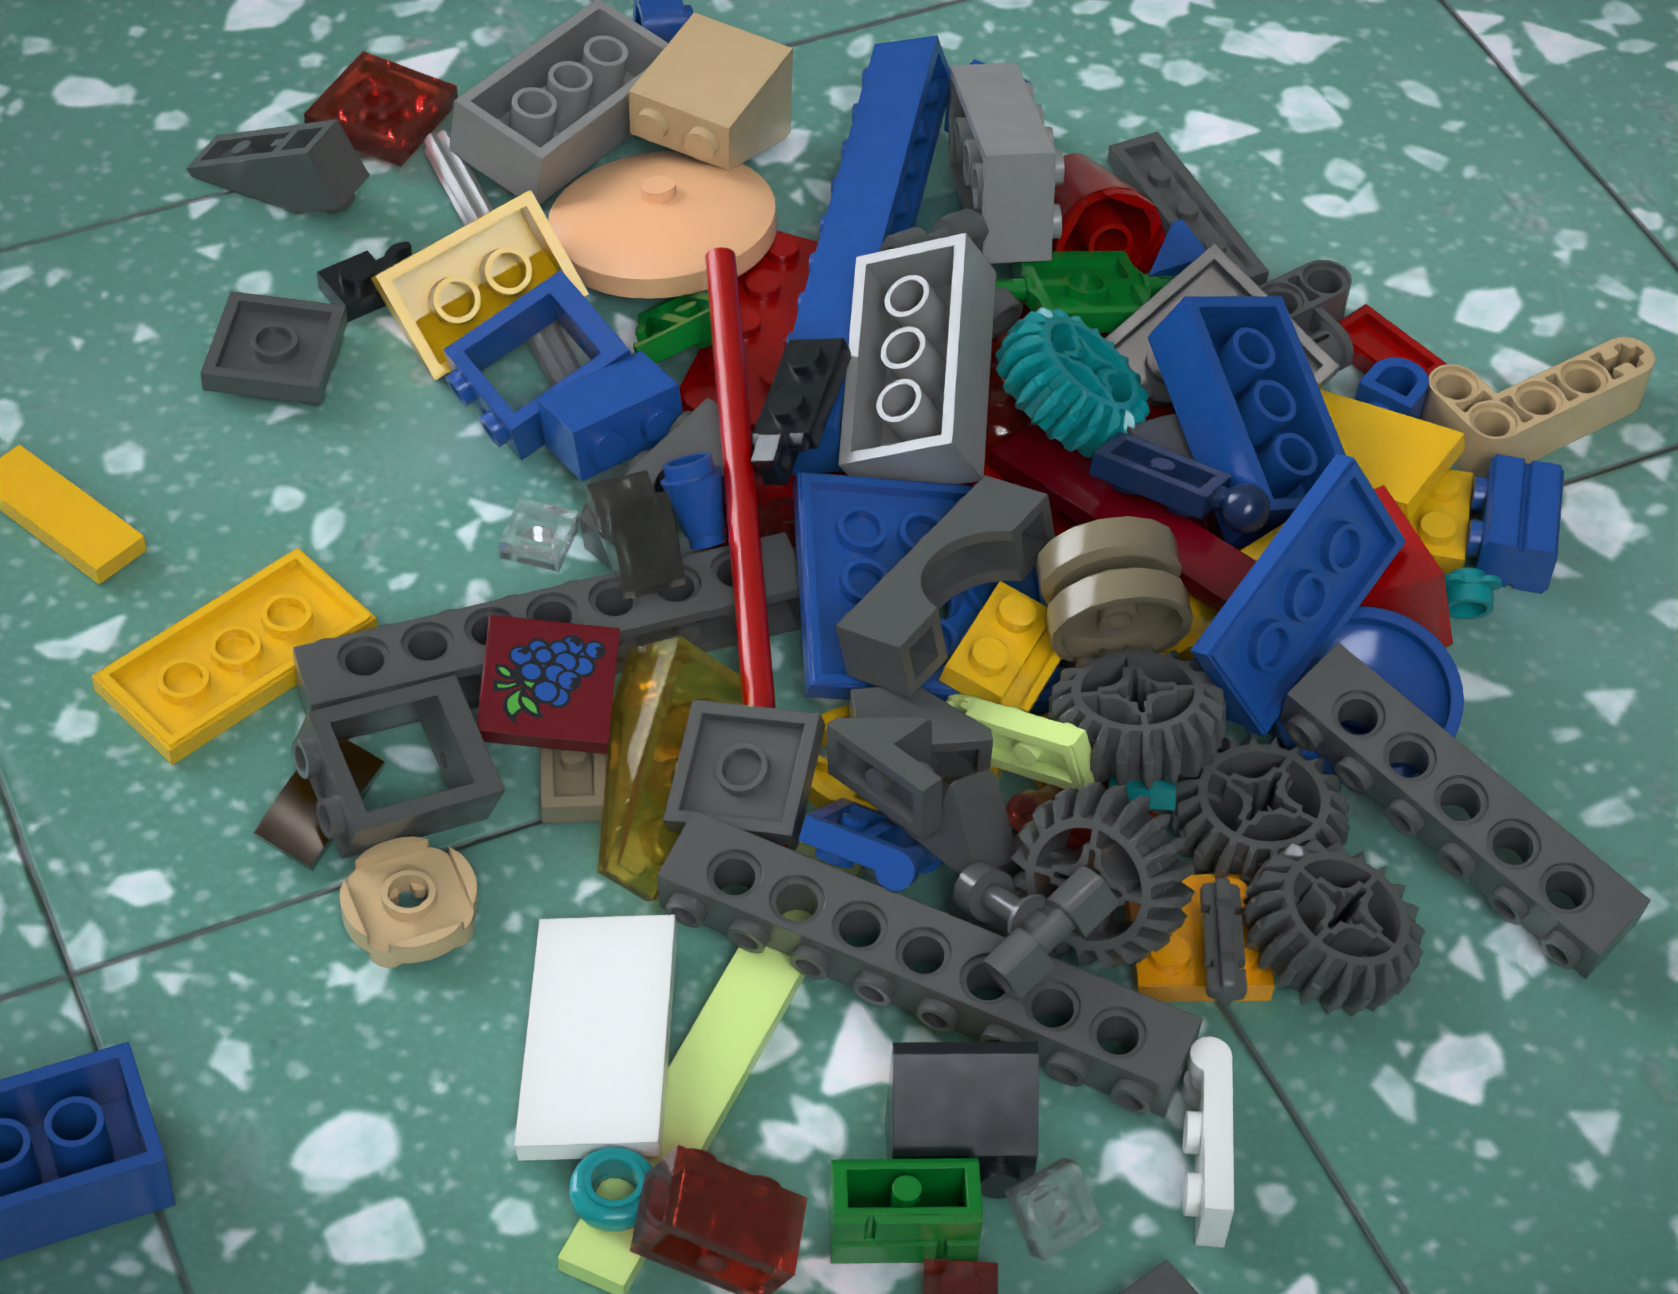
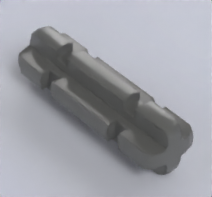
M1218 877L1215 882L1205 883L1200 889L1201 913H1203L1201 921L1204 966L1207 967L1205 970V985L1208 997L1217 999V1003L1220 1005H1230L1234 1000L1244 999L1247 994L1246 969H1239L1245 966L1242 915H1239L1242 911L1240 888L1237 885L1230 884L1228 878Z

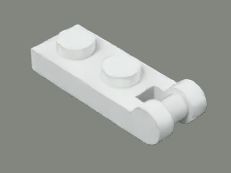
M1209 1036L1202 1037L1192 1044L1187 1062L1188 1070L1185 1072L1181 1088L1182 1098L1189 1106L1195 1109V1111H1186L1183 1126V1153L1195 1155V1173L1186 1172L1183 1215L1195 1217V1245L1224 1248L1234 1213L1232 1053L1230 1047L1224 1041Z

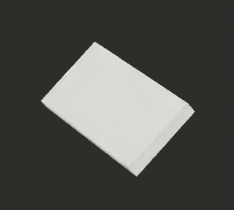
M675 914L539 919L514 1144L518 1161L584 1159L591 1152L606 1147H624L640 1153L643 1157H660L662 1155L678 937Z

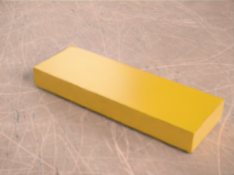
M20 444L0 457V511L97 584H102L147 551L144 535Z

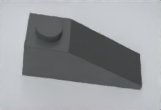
M337 119L216 135L186 168L192 178L299 214L319 211L333 214L345 209L354 201V193L370 176Z

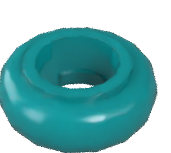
M606 1147L591 1152L577 1164L570 1177L569 1198L575 1213L589 1226L605 1232H622L637 1227L652 1214L659 1200V1179L653 1165L640 1153L624 1147ZM610 1178H620L629 1182L635 1188L632 1194L621 1200H607L600 1197L593 1189L601 1181Z

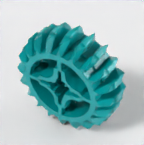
M1041 307L1036 312L1030 311L1023 320L1019 319L1007 332L1008 335L1001 343V347L995 353L999 363L996 370L999 376L1005 380L1003 384L1005 392L1016 399V409L1024 411L1031 418V425H1038L1042 428L1049 440L1054 438L1059 440L1065 450L1070 452L1077 449L1082 456L1091 458L1093 452L1120 431L1127 434L1128 426L1134 429L1135 424L1144 422L1146 416L1150 413L1148 403L1146 402L1149 397L1148 393L1139 384L1141 381L1140 374L1129 367V358L1122 356L1114 348V342H1108L1099 334L1098 328H1089L1080 317L1073 316L1070 318L1063 310L1056 308L1052 311Z

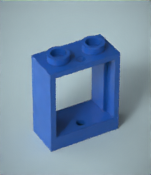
M562 270L443 349L452 371L445 379L455 396L465 407L474 402L483 413L479 417V421L491 440L498 447L507 443L521 460L545 445L537 399H533L514 412L481 373L482 370L556 320L589 357L590 361L538 397L631 355L630 349Z

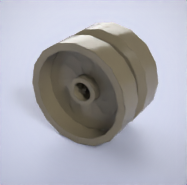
M1130 516L1098 519L1072 527L1054 537L1038 553L1036 570L1041 595L1048 604L1046 622L1050 643L1060 658L1076 664L1078 657L1096 659L1100 649H1106L1112 653L1122 652L1125 644L1133 651H1145L1152 645L1156 653H1161L1175 646L1190 632L1193 621L1188 591L1179 578L1182 564L1177 540L1168 526L1153 519Z

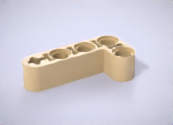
M1631 337L1614 338L1499 393H1496L1475 372L1467 367L1458 364L1438 366L1429 376V385L1420 420L1465 433V450L1454 464L1461 471L1473 473V478L1475 476L1486 477L1491 457L1494 458L1497 454L1524 458L1525 462L1529 464L1533 460L1542 458L1634 413L1640 408L1655 363L1654 352L1647 344Z

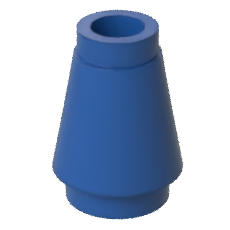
M711 453L689 454L664 463L662 467L665 478L660 481V484L685 537L688 538L690 549H705L725 542L727 538L724 530L721 466L714 465Z

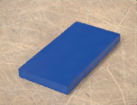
M1341 454L1334 456L1190 650L1214 685L1223 689V698L1248 732L1260 736L1266 735L1282 713L1287 693L1320 661L1406 542L1354 457Z

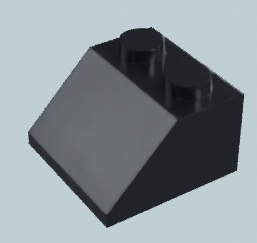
M1038 1041L892 1042L885 1114L887 1159L978 1158L981 1194L983 1196L1001 1199L1011 1197L1017 1193H1032L1038 1159Z

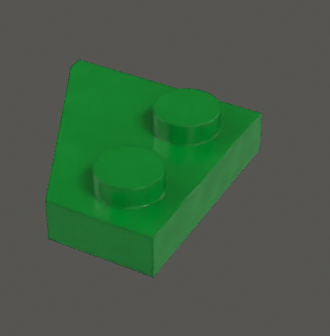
M697 292L672 297L638 314L637 322L639 326L636 327L635 331L638 342L633 344L634 352L642 351L656 364L691 346L695 349H701L713 345L708 293Z

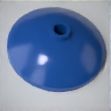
M1359 606L1322 658L1339 642L1455 738L1463 715L1464 694L1457 666L1447 649L1425 627L1404 615L1381 608ZM1280 714L1273 726L1285 747L1291 750L1297 745L1287 735L1284 724L1279 721ZM1344 721L1340 723L1343 729L1351 734L1365 735L1369 733L1367 728L1359 722ZM1303 750V758L1307 761L1323 758L1316 751L1308 752ZM1324 759V774L1336 775L1334 767ZM1397 762L1391 764L1392 769L1400 776L1407 778L1420 776L1418 771L1407 763Z

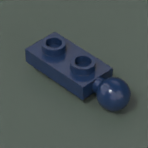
M1120 431L1093 452L1089 475L1109 482L1110 486L1118 492L1129 495L1139 494L1164 504L1166 509L1175 515L1202 519L1211 510H1216L1220 512L1223 522L1229 529L1241 534L1258 531L1269 519L1270 500L1260 487L1250 483H1241L1229 489L1232 475Z

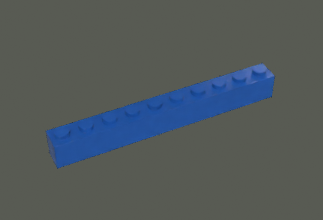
M938 35L874 45L869 66L862 73V91L858 103H855L852 108V126L848 139H845L842 143L841 165L838 175L834 176L831 181V200L827 214H823L820 220L821 235L816 252L811 253L809 258L810 274L805 291L801 292L798 296V316L793 332L787 335L786 346L788 340L844 338L849 346L856 257L878 252L886 236L916 225L950 93V69ZM846 373L818 448L799 452L791 476L796 475L797 472L825 473L843 471L838 463Z

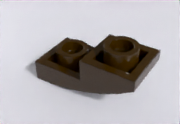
M345 738L339 739L337 741L360 797L363 800L385 766V762ZM297 769L255 829L254 835L255 838L309 870L314 871L333 838L328 839L323 834L316 813L317 797L309 778L303 779Z

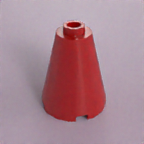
M1079 153L1064 155L1063 185L1055 186L1054 204L1060 205L1062 213V235L1060 239H1052V252L1126 251L1133 266L1143 274H1147L1152 269L1165 240V230L1155 204L1147 196L1088 156Z

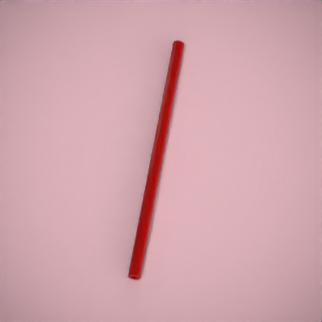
M719 247L708 251L705 255L742 700L743 705L776 708L755 468L751 462L753 447L736 256L733 250Z

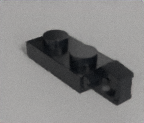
M844 338L788 340L753 431L751 443L752 447H754L751 462L753 465H756L763 478L762 482L764 485H787L799 452L818 448L851 359V351Z

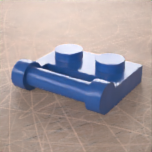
M841 798L807 814L798 839L800 842L816 847L815 856L826 863L842 868H853L855 863L875 870L876 879L881 886L891 891L904 890L916 881L919 873L933 872L944 863L880 811L846 798Z

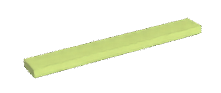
M800 842L795 852L861 878L865 871V866L855 863L853 868H842L826 863L815 856L816 847ZM791 910L782 916L792 921H802L812 915L804 910ZM738 947L668 1067L662 1155L660 1157H644L653 1165L659 1179V1200L652 1214L637 1227L622 1232H605L589 1226L580 1218L558 1256V1271L611 1294H627L805 978V975L798 972L790 964V956L766 947L759 954L751 953ZM610 1178L601 1182L596 1193L607 1200H621L632 1194L635 1188L625 1180Z

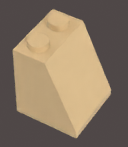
M694 12L629 90L630 134L730 171L783 141L791 133L793 48Z

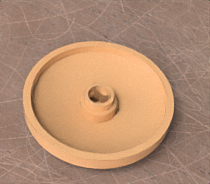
M660 151L633 155L591 170L563 190L552 205L548 217L551 227L584 286L605 294L642 299L678 297L708 290L705 255L714 248L725 247L735 252L738 277L756 265L765 256L773 244L777 233L775 198L768 183L757 172L744 164H740L728 171L677 151Z

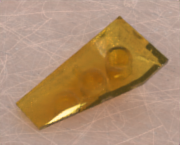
M680 635L630 649L612 704L597 872L646 902L654 901L659 896L657 875L681 833L669 831L663 818L693 700L743 705L740 675Z

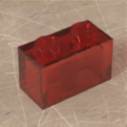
M677 1145L645 1174L630 1252L735 1294H772L795 1276L807 1197L782 1188L776 1180L770 1177L751 1175L719 1162L714 1155L707 1151Z

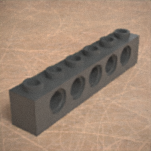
M1339 642L1287 693L1279 721L1284 724L1285 731L1290 739L1303 750L1308 752L1316 751L1334 767L1339 780L1351 791L1357 794L1365 793L1385 810L1387 819L1399 832L1408 837L1416 836L1436 853L1439 863L1450 875L1462 881L1469 880L1488 896L1491 907L1501 918L1514 925L1521 924L1541 941L1542 949L1547 956L1557 965L1565 969L1573 968L1586 979L1638 923L1651 901L1648 897ZM1344 721L1359 722L1367 728L1369 733L1365 735L1351 734L1343 729L1340 723ZM1397 762L1407 763L1413 766L1420 776L1414 778L1400 776L1392 769L1391 764ZM1442 806H1459L1469 814L1471 819L1468 821L1454 820L1444 813ZM1493 849H1511L1520 856L1523 863L1519 865L1504 863L1496 856ZM1559 891L1566 894L1573 901L1575 908L1562 909L1555 906L1548 899L1546 892Z

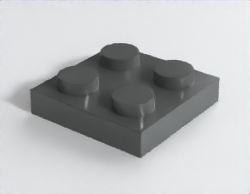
M231 291L200 373L203 390L321 405L348 323L346 305Z
M693 700L663 818L668 830L682 832L690 815L695 810L776 844L798 846V839L802 829L825 729V723L821 714Z

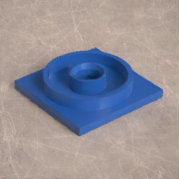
M807 472L796 473L792 485L805 697L850 700V689L876 686L847 676L836 625L974 486ZM1036 566L1022 581H1002L1048 607L1047 602L1041 595ZM999 581L969 588L955 595L944 604L947 609L948 618L947 620L940 618L948 659L921 686V688L943 701H946L948 696L955 695L956 693L962 694L940 682L939 679L945 665ZM1059 666L1030 712H1049V697L1052 695V686L1060 681Z

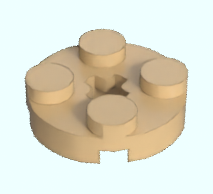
M410 836L380 842L365 850L355 860V871L348 877L347 882L345 879L343 880L340 888L342 920L350 938L357 946L368 952L369 958L373 963L380 967L392 968L402 963L424 962L440 957L452 949L461 947L469 942L474 933V920L478 911V889L474 871L461 853L448 846V854L441 849L429 847V840L426 838ZM411 891L415 898L427 897L426 900L416 907L403 908L397 906L399 904V894L402 892Z

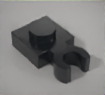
M408 241L396 243L387 249L384 257L377 260L367 250L317 271L319 290L331 304L346 305L348 322L385 307L386 304L371 278L411 256V244Z

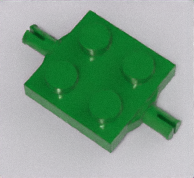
M1126 251L1052 252L1051 261L1014 262L1012 274L1015 279H996L995 290L1006 287L1023 305L1029 307L1032 312H1036L1041 307L1052 311L1057 308L1065 311L1070 318L1073 316L1080 317L1089 328H1098L1099 333L1111 334L1177 275L1149 277L1133 266Z

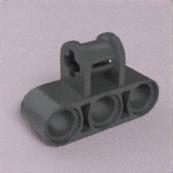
M1315 260L1259 286L1268 296H1282L1291 319L1340 366L1338 371L1351 365L1354 359L1352 341L1347 331L1338 323V321L1344 318L1352 283L1351 274L1344 266L1330 260Z

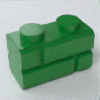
M978 1158L831 1160L828 1194L830 1263H935L936 1260L942 1259L946 1263L977 1262L980 1246L979 1240L981 1239L983 1226Z

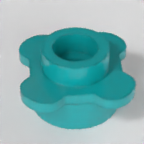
M1460 568L1444 575L1449 616L1451 618L1476 619L1484 617L1493 611V592L1502 587L1500 577L1485 575L1484 571L1477 568Z

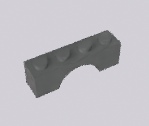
M985 475L964 497L958 500L955 506L836 625L847 676L911 697L948 659L938 612L940 608L955 595L977 585L998 581H1022L1036 566L1038 553L1055 537L1048 494Z

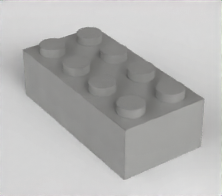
M594 0L454 100L449 151L516 196L531 190L540 205L632 135L630 134L629 90L668 43L606 2Z
M1017 63L950 65L948 171L962 210L969 208L977 212L989 229V233L980 248L981 253L990 264L1051 261L1052 239H1060L1062 235V213L1060 205L1054 204L1055 186L1063 185L1064 156L1062 150L1054 149L1052 127L1044 126L1042 105L1034 103L1032 82H1025Z
M967 233L856 257L848 346L851 351V359L846 370L838 463L848 476L956 485L980 481L984 477L996 271Z

